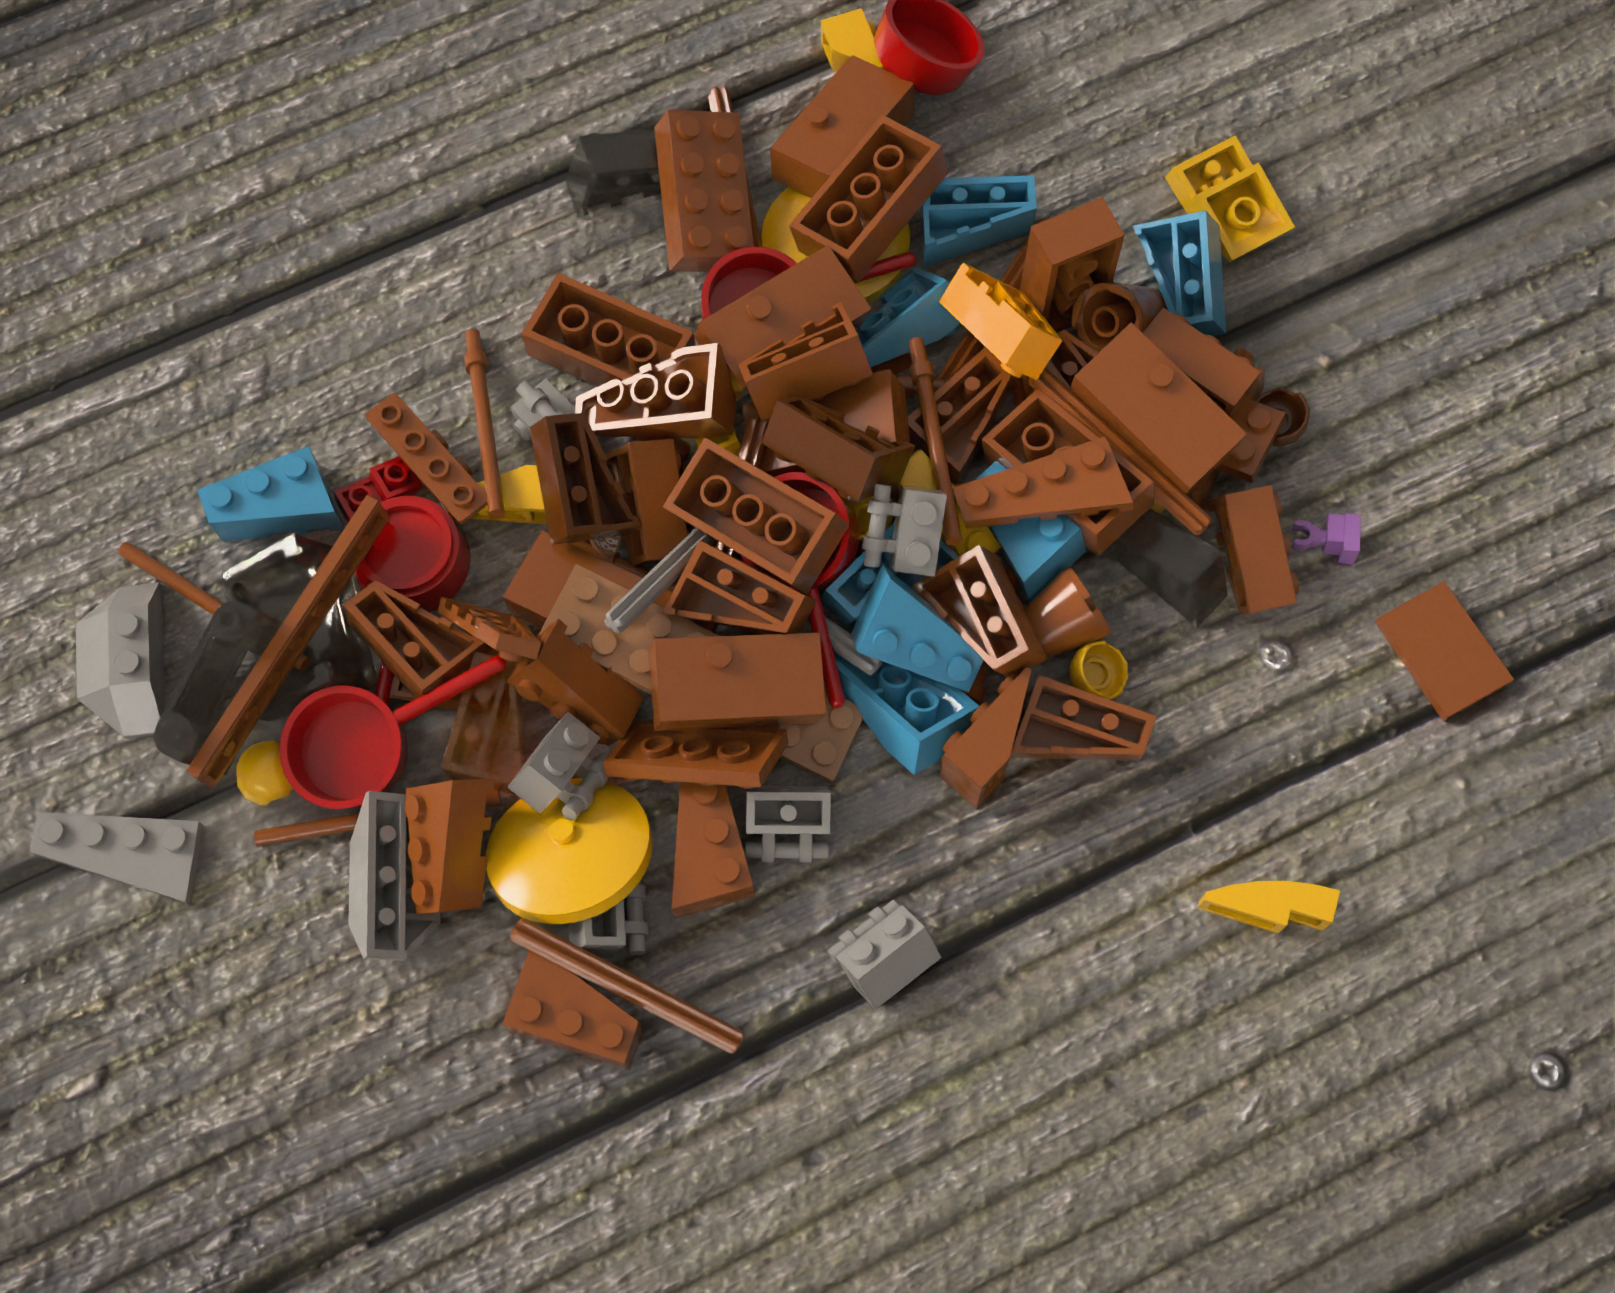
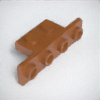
M1256 368L1261 371L1256 386L1231 418L1247 435L1240 445L1191 492L1192 500L1200 508H1202L1220 472L1253 483L1285 421V412L1255 402L1264 388V369Z
M396 393L391 394L366 413L365 416L368 422L459 524H464L488 505L486 493L470 476L473 473L466 462L459 455L454 458L447 450L449 446L436 429L430 431Z

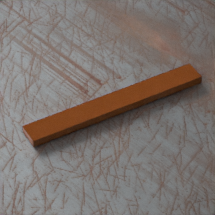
M366 495L187 768L186 772L212 789L216 787L390 519L389 514L378 500Z

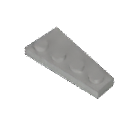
M37 812L29 852L41 858L82 871L85 870L119 883L129 884L157 895L160 894L191 905L204 825L199 821Z

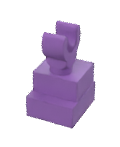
M1328 514L1323 529L1313 526L1312 523L1306 520H1297L1293 525V531L1304 532L1308 538L1304 540L1295 539L1292 549L1305 551L1310 547L1322 545V554L1338 555V564L1354 565L1360 552L1361 515Z

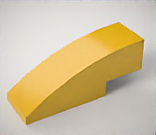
M1255 881L1207 891L1199 900L1197 908L1277 934L1287 926L1288 920L1323 931L1333 923L1340 890L1292 881Z

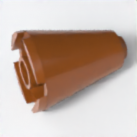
M1100 282L1084 290L1079 295L1073 306L1072 326L1073 330L1077 329L1082 340L1081 342L1099 353L1131 322L1143 333L1162 308L1166 310L1168 308L1158 289L1116 282Z
M1069 567L1061 571L1024 608L1047 659L1082 647L1088 643L1105 639V637L1112 634L1101 611L1092 602L1091 595L1075 572Z

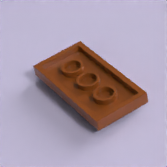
M635 720L625 736L619 740L603 761L605 776L622 777L625 780H660L664 783H674L677 781L692 782L703 786L716 784L734 785L743 789L762 787L788 745L787 730L730 727L654 731V721Z

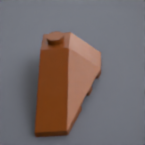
M718 343L682 347L671 352V358L656 365L652 363L639 367L640 372L621 381L613 379L576 397L575 413H584L595 436L699 439L733 435L736 395L722 347Z

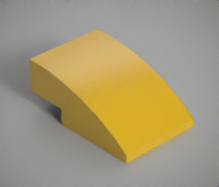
M1236 135L1173 167L1165 176V179L1187 214L1206 210L1220 226L1221 254L1229 262L1295 228L1259 162L1252 165Z

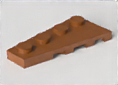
M1106 436L952 488L966 529L1015 524L1020 519L1040 517L1041 521L1057 519V515L1081 513V516L1097 515L1099 510L1119 508V512L1134 511L1133 500Z
M441 597L437 612L493 649L500 651L499 657L518 663H523L525 657L537 660L541 643L519 616Z

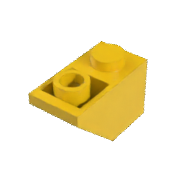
M862 8L821 20V44L832 71L836 73L852 55L886 70L878 58L874 44L875 25L873 21L867 22Z

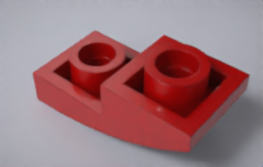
M398 456L369 468V477L335 490L334 500L349 523L366 495L379 502L393 497L412 496L422 488V482Z

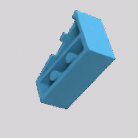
M1034 175L944 178L920 207L923 268L1030 233L1037 210Z
M1205 210L1133 225L1136 235L1139 237L1145 250L1149 266L1153 269L1159 284L1158 287L1168 311L1172 314L1176 313L1183 316L1192 327L1204 335L1226 334L1220 226Z
M309 446L197 490L209 524L222 541L272 537L273 533L295 532L296 534H307L309 530L332 528L333 531H340L345 529L320 464Z
M995 461L977 479L1004 471L1006 468L998 461ZM1064 514L1057 515V519L1041 521L1040 517L1020 519L1015 524L988 526L1001 547L999 550L1005 558L1010 571L1020 584L1029 603L1061 571L1070 567L1086 552L1081 528Z
M882 563L851 633L852 641L858 653L969 692L983 663L982 657L960 636L961 634L947 620L938 614L929 602L921 597L915 589L909 587Z

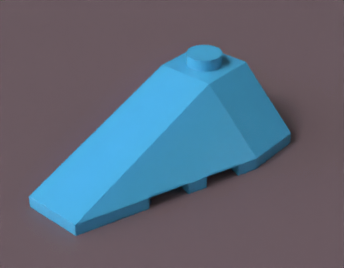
M915 266L879 297L883 304L876 312L868 314L864 323L860 325V329L857 331L870 367L910 352L909 341L912 338H923L926 346L941 340L943 337L952 335L960 328V322L939 302L949 285L946 279Z
M834 652L844 695L850 702L856 705L863 716V720L885 749L913 775L941 759L945 753L942 750L944 744L955 732L960 731L963 734L971 723V716L979 708L975 701L956 687L886 662H882L880 668L873 675H868Z

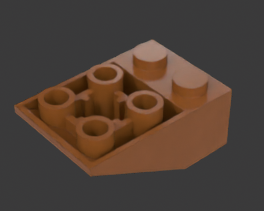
M1028 667L1018 676L1011 673L999 686L997 692L1000 695L991 705L987 702L980 705L971 716L970 721L972 725L965 733L955 732L942 748L945 753L940 759L942 762L940 778L976 809L1004 779L1032 671Z

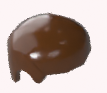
M1279 387L1261 394L1255 400V402L1285 412V421L1272 446L1282 447L1295 443L1307 430L1310 409L1301 392L1294 393Z

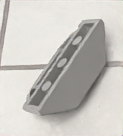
M160 582L120 587L76 623L77 699L126 739L166 734L162 584Z
M377 791L366 792L350 841L348 925L363 959L405 961L440 924V912L416 914L415 903L411 895L413 875L412 862L408 854L410 837L408 818L405 813L406 794Z

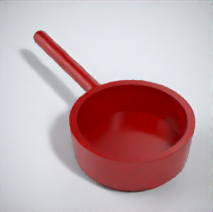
M888 0L874 36L876 52L884 68L900 79L914 83L915 91L930 95H940L957 90L981 62L985 52L982 36L973 22L958 8L945 0Z
M745 247L726 254L713 265L705 278L701 294L702 320L797 263L784 253L766 247ZM905 252L878 260L859 282L911 267L916 263V256L912 252Z
M802 472L785 473L774 478L836 513L850 525L807 596L817 600L808 618L812 633H820L823 679L828 700L833 708H841L845 703V697L818 590L830 586L853 563L859 545L858 519L850 502L840 496L838 490L827 482L816 481ZM741 556L743 562L794 588L793 586L789 585L788 583L784 582L783 580L779 579L778 577L774 576L773 574L769 573L768 571L749 561L745 557Z
M399 496L380 502L389 514L390 519L354 573L359 589L362 591L376 580L420 604V608L428 612L438 609L441 597L452 599L461 589L468 575L470 548L464 532L446 510L429 499L417 496ZM381 661L375 695L389 707L394 674Z
M496 655L394 711L379 697L359 687L346 685L332 686L312 693L294 708L282 730L279 754L285 777L293 789L304 799L315 805L331 809L362 806L365 793L368 791L389 792L401 777L407 760L408 745L402 724L502 671L507 665L506 659Z

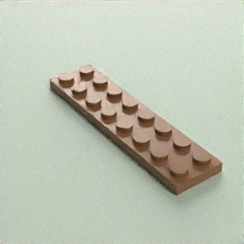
M575 564L539 635L557 619H560L568 626L564 634L578 646L581 643L589 645L594 650L591 658L604 670L612 666L611 670L631 685L652 695L649 649L654 639L719 636L683 617L663 614L664 608L654 602L623 632L615 633L611 628H607L604 623L606 613L630 590ZM824 689L826 715L818 723L751 726L756 728L786 729L788 745L779 759L831 784L840 769L863 716L856 705L846 699L841 708H833L829 703L826 689Z

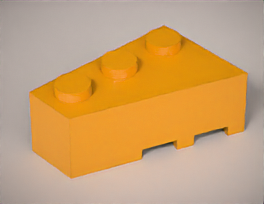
M964 262L939 300L962 325L1002 362L1000 366L1015 377L1020 378L1024 374L1037 380L1062 342V339L1024 292Z

